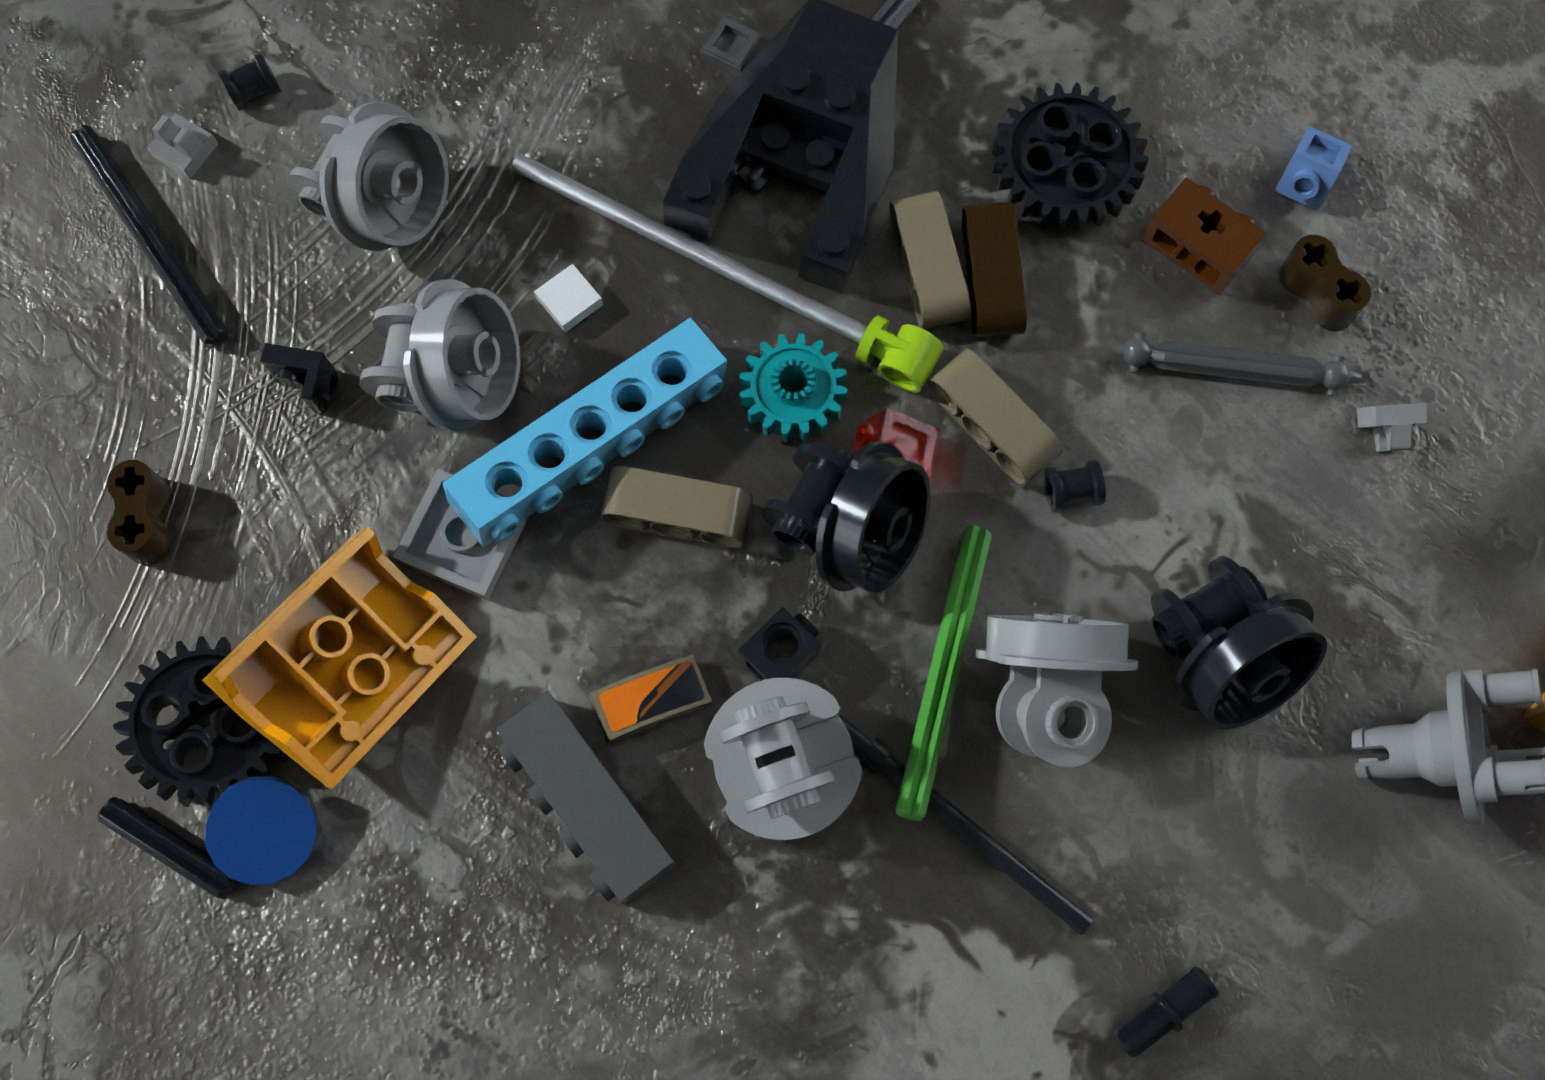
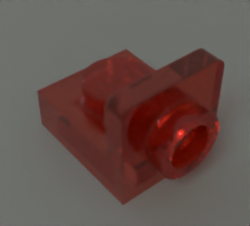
M887 408L865 419L859 425L854 438V446L858 451L873 441L891 443L899 448L904 459L921 465L927 475H929L938 428Z

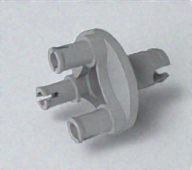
M1538 668L1531 669L1530 671L1485 674L1484 669L1449 671L1446 677L1447 710L1430 711L1413 724L1378 726L1367 730L1362 727L1352 731L1351 741L1353 750L1384 748L1389 752L1388 757L1359 759V762L1355 763L1354 766L1358 778L1371 780L1372 777L1382 779L1422 777L1440 787L1457 786L1462 811L1468 825L1484 824V803L1498 802L1499 796L1545 794V746L1498 750L1497 745H1491L1485 713L1489 712V707L1528 703L1542 704Z

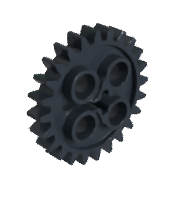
M1076 82L1071 93H1065L1061 84L1055 83L1051 96H1048L1041 87L1036 88L1034 102L1022 95L1019 99L1017 110L1012 108L1006 110L1004 123L998 124L995 135L996 140L993 141L991 155L995 158L991 170L992 173L1001 174L997 184L998 190L1011 189L1007 202L1016 204L1023 201L1025 203L1022 217L1025 218L1034 211L1039 212V225L1042 227L1050 217L1056 218L1059 231H1063L1067 220H1074L1078 230L1082 231L1087 217H1090L1096 225L1101 226L1106 212L1114 217L1119 216L1123 203L1130 205L1136 190L1140 189L1145 177L1143 172L1149 161V157L1143 155L1148 144L1147 139L1137 138L1142 126L1141 123H1126L1131 112L1129 107L1116 112L1113 109L1116 96L1112 95L1102 102L1098 100V87H1094L1089 95L1086 96L1082 95L1080 84ZM1047 126H1056L1063 131H1052ZM1092 142H1101L1107 147H1097ZM1030 165H1041L1047 171H1037L1031 168ZM1075 181H1086L1092 187H1081Z
M204 636L198 638L195 651H189L181 640L177 641V656L171 659L165 653L158 650L156 657L160 666L153 670L148 666L140 664L138 669L145 678L143 683L126 682L124 685L134 695L133 701L116 703V708L129 716L127 720L113 724V729L118 734L129 736V738L116 745V750L123 756L134 755L127 761L124 767L132 775L143 772L138 783L146 790L159 783L156 795L164 801H167L178 790V802L183 806L188 807L195 794L198 793L201 802L206 807H211L215 792L220 791L222 794L229 786L251 777L255 772L262 776H271L272 773L264 762L268 757L274 759H284L285 757L284 753L255 728H252L247 735L242 737L230 736V729L233 723L241 717L217 694H203L205 683L202 680L231 653V644L226 637L220 638L214 650L210 648ZM170 705L179 706V714L172 723L167 725L156 724L157 716L163 708ZM207 713L212 724L208 728L203 729L198 718L202 714ZM174 740L170 748H163L166 741ZM197 746L208 748L205 761L194 768L184 767V758L191 749Z

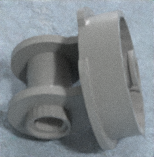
M385 102L362 104L356 107L350 116L346 118L333 115L324 116L317 130L327 146L313 170L295 167L287 177V182L298 195L301 205L319 218L329 221L342 239L361 249L381 251L394 246L409 245L423 238L435 225L443 210L449 183V170L445 150L433 129L423 121L414 118L403 108Z
M444 279L434 281L425 286L418 293L415 303H401L396 306H386L376 310L372 323L373 327L379 334L387 338L381 366L369 367L361 372L359 385L366 393L375 397L378 404L401 412L416 413L420 411L430 423L445 431H464L470 429L481 420H491L498 417L509 406L519 380L520 346L513 319L505 304L496 294L485 288H471L458 280Z
M1034 613V616L988 615L986 648L976 649V657L1010 665V680L1001 690L996 704V722L1003 739L1016 751L1028 756L1038 757L1044 762L1057 767H1078L1094 759L1106 745L1112 726L1110 705L1101 690L1102 671H1131L1138 669L1137 660L1127 659L1129 624L1083 619V616L1053 613V615H1048V613Z
M765 679L750 684L736 692L715 714L706 733L704 748L706 757L713 760L718 786L727 800L724 809L730 821L735 825L759 837L773 840H792L810 836L823 830L837 820L847 809L859 787L862 769L860 759L854 757L853 744L847 727L838 715L841 708L832 694L818 685L800 679Z

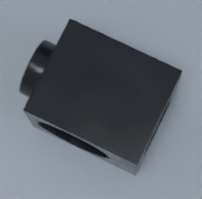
M782 607L738 649L739 660L759 681L771 678H795L819 655L820 642L815 639L819 636V632L803 614L798 612L793 617ZM787 638L792 640L798 649L788 659H777L770 654L768 648L774 640Z

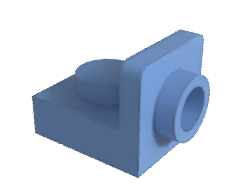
M1308 126L1276 187V191L1310 208L1319 209L1340 174L1353 145Z

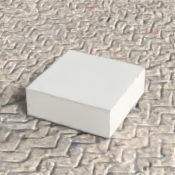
M573 264L534 291L536 299L565 333L603 306L600 295Z

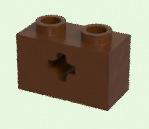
M1186 177L1153 215L1142 240L1220 296L1254 255L1266 232L1261 230L1248 215L1237 213L1220 201L1211 189L1203 185H1197Z

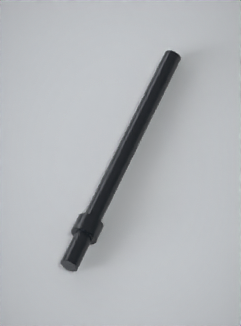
M840 715L839 717L850 734L854 752L860 756V764L873 774L877 771L901 789L906 766L891 755L893 749L878 737L873 741L844 716ZM932 788L927 811L1080 935L1089 928L1094 917Z

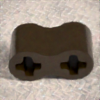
M1307 235L1301 238L1285 259L1279 272L1280 281L1284 288L1306 300L1311 307L1312 316L1316 323L1329 331H1341L1348 328L1368 304L1372 294L1371 287L1366 278L1342 265L1334 244L1326 237L1320 235Z
M139 460L123 461L116 465L108 475L107 488L114 500L115 509L113 517L108 523L107 538L115 549L140 565L156 564L166 557L172 542L170 533L166 529L163 520L165 509L170 503V486L156 472Z

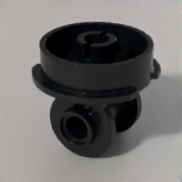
M873 441L866 444L857 451L854 457L848 452L828 444L820 446L814 444L799 445L793 454V461L803 474L797 482L795 489L786 502L778 499H769L761 509L763 519L772 527L771 534L786 547L798 553L811 556L816 552V564L822 581L832 589L846 592L858 587L872 593L886 590L900 578L910 564L926 527L930 507V482L925 469L917 463L904 459L899 448L885 441Z
M1219 556L1208 565L1210 583L1201 587L1195 593H1191L1182 599L1166 588L1154 593L1151 596V605L1154 613L1151 624L1157 639L1166 652L1176 660H1183V664L1174 682V695L1176 699L1188 710L1201 711L1213 727L1226 730L1252 723L1271 713L1294 696L1318 670L1327 651V641L1322 633L1313 625L1314 611L1304 597L1294 593H1283L1268 599L1263 586L1253 572L1246 567H1240L1229 557Z

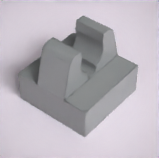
M174 113L171 118L163 115L152 128L155 138L147 149L155 159L191 179L216 148L218 142L213 134Z
M1426 403L1357 408L1358 428L1373 427L1377 452L1410 450L1412 425L1427 423Z

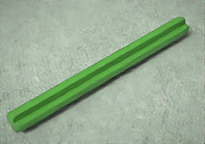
M968 525L962 535L895 809L896 815L910 821H921L926 815L992 537L990 530L976 525Z

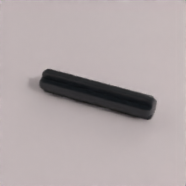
M117 797L109 798L98 812L97 818L100 823L214 897L226 899L237 886L239 881L230 879L218 869L210 855L123 799H118Z

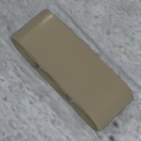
M939 191L890 200L891 225L919 327L928 329L969 320L971 317L969 294Z
M965 349L927 381L928 388L936 401L1016 483L1024 486L1063 453L1062 445L1052 430L975 352Z
M615 466L610 472L600 518L611 525L716 546L738 548L742 547L744 543L753 495L746 490L734 486L633 467Z

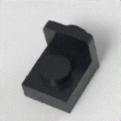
M265 343L260 362L273 375L275 382L289 388L303 389L301 398L314 413L325 414L328 400H333L336 396L339 378L336 369L323 352Z

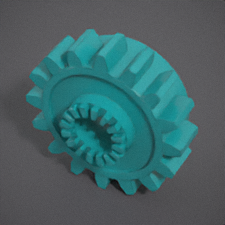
M799 333L796 342L793 344H788L784 334H779L777 347L772 348L763 341L760 343L761 358L752 355L747 356L746 368L749 372L740 373L739 376L740 387L745 389L740 392V402L742 407H751L748 410V421L751 424L759 421L762 422L763 435L768 437L771 433L775 432L781 434L782 442L788 443L791 436H800L803 442L809 441V433L815 430L822 434L827 432L828 418L837 421L840 419L841 407L838 403H846L848 389L842 386L846 383L847 372L846 369H835L838 366L839 360L837 352L829 353L826 356L823 355L824 341L821 339L817 340L810 347L805 345V335L803 333ZM797 383L802 385L804 390H801L798 394L797 392L791 394V392L786 393L782 388L787 384Z

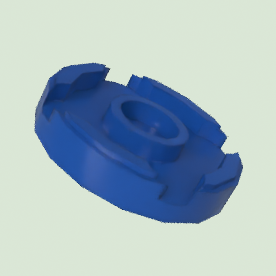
M274 776L249 777L229 786L214 802L205 824V846L214 865L230 879L248 885L273 884L293 875L309 858L316 841V815L308 797L292 784L286 783L285 780Z

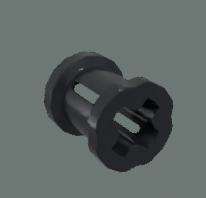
M261 52L254 55V61L234 71L228 72L224 69L218 72L229 96L239 111L246 108V102L272 91L277 94L282 91Z
M1097 460L1087 461L1085 467L1057 471L1055 467L1045 468V493L1053 513L1061 512L1063 506L1088 501H1092L1094 505L1105 503V481L1101 466Z

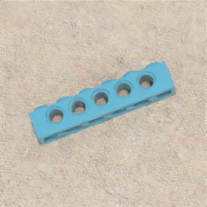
M690 317L442 482L448 503L482 547H485L494 540L501 542L508 539L520 528L521 521L534 512L544 513L550 510L562 499L563 493L578 482L581 485L591 482L603 471L604 465L619 454L622 457L632 454L643 444L648 434L659 427L667 429L674 425L684 415L685 409L698 400L706 402L716 396L724 386L727 359ZM665 376H677L683 381L676 385H669L662 382L661 379ZM628 402H636L643 406L637 412H627L620 407ZM588 429H597L603 433L600 438L595 440H587L580 436L583 431ZM549 456L558 457L562 460V463L554 468H544L538 464L540 460ZM506 484H514L521 488L516 495L511 497H502L496 494L497 490Z

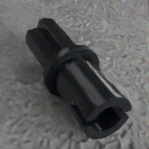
M1194 966L1190 969L1189 973L1163 993L1153 992L1150 994L1151 1002L1115 1029L1114 1035L1118 1044L1129 1056L1137 1057L1172 1029L1176 1032L1183 1029L1181 1022L1211 999L1219 996L1214 983L1202 969Z

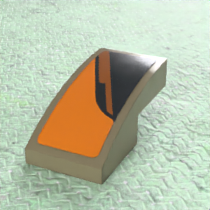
M694 655L676 659L636 673L595 690L589 695L606 743L654 729L660 722L704 709L712 702Z

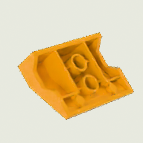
M367 526L352 535L202 681L243 720L326 787L333 789L477 636L435 593L411 582L382 552L376 533Z

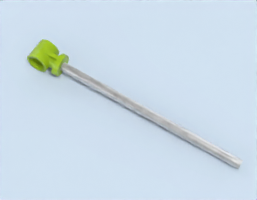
M518 154L512 163L513 171L858 343L856 359L866 364H869L874 357L881 360L877 368L879 373L898 388L912 393H919L944 351V346L940 340L923 328L904 324L896 335L888 331L890 321L879 315H876L867 326L523 154Z

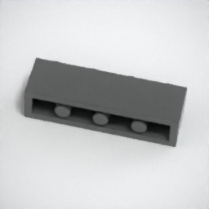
M548 690L496 728L505 741L497 747L498 751L515 773L522 768L528 773L535 784L527 789V791L545 815L554 810L566 826L558 832L559 836L576 858L583 853L587 855L597 869L589 877L607 902L616 896L626 906L677 867Z

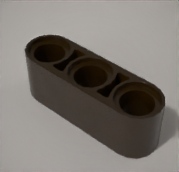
M1013 202L963 205L962 236L973 334L975 337L1024 334L1026 331L1027 311Z

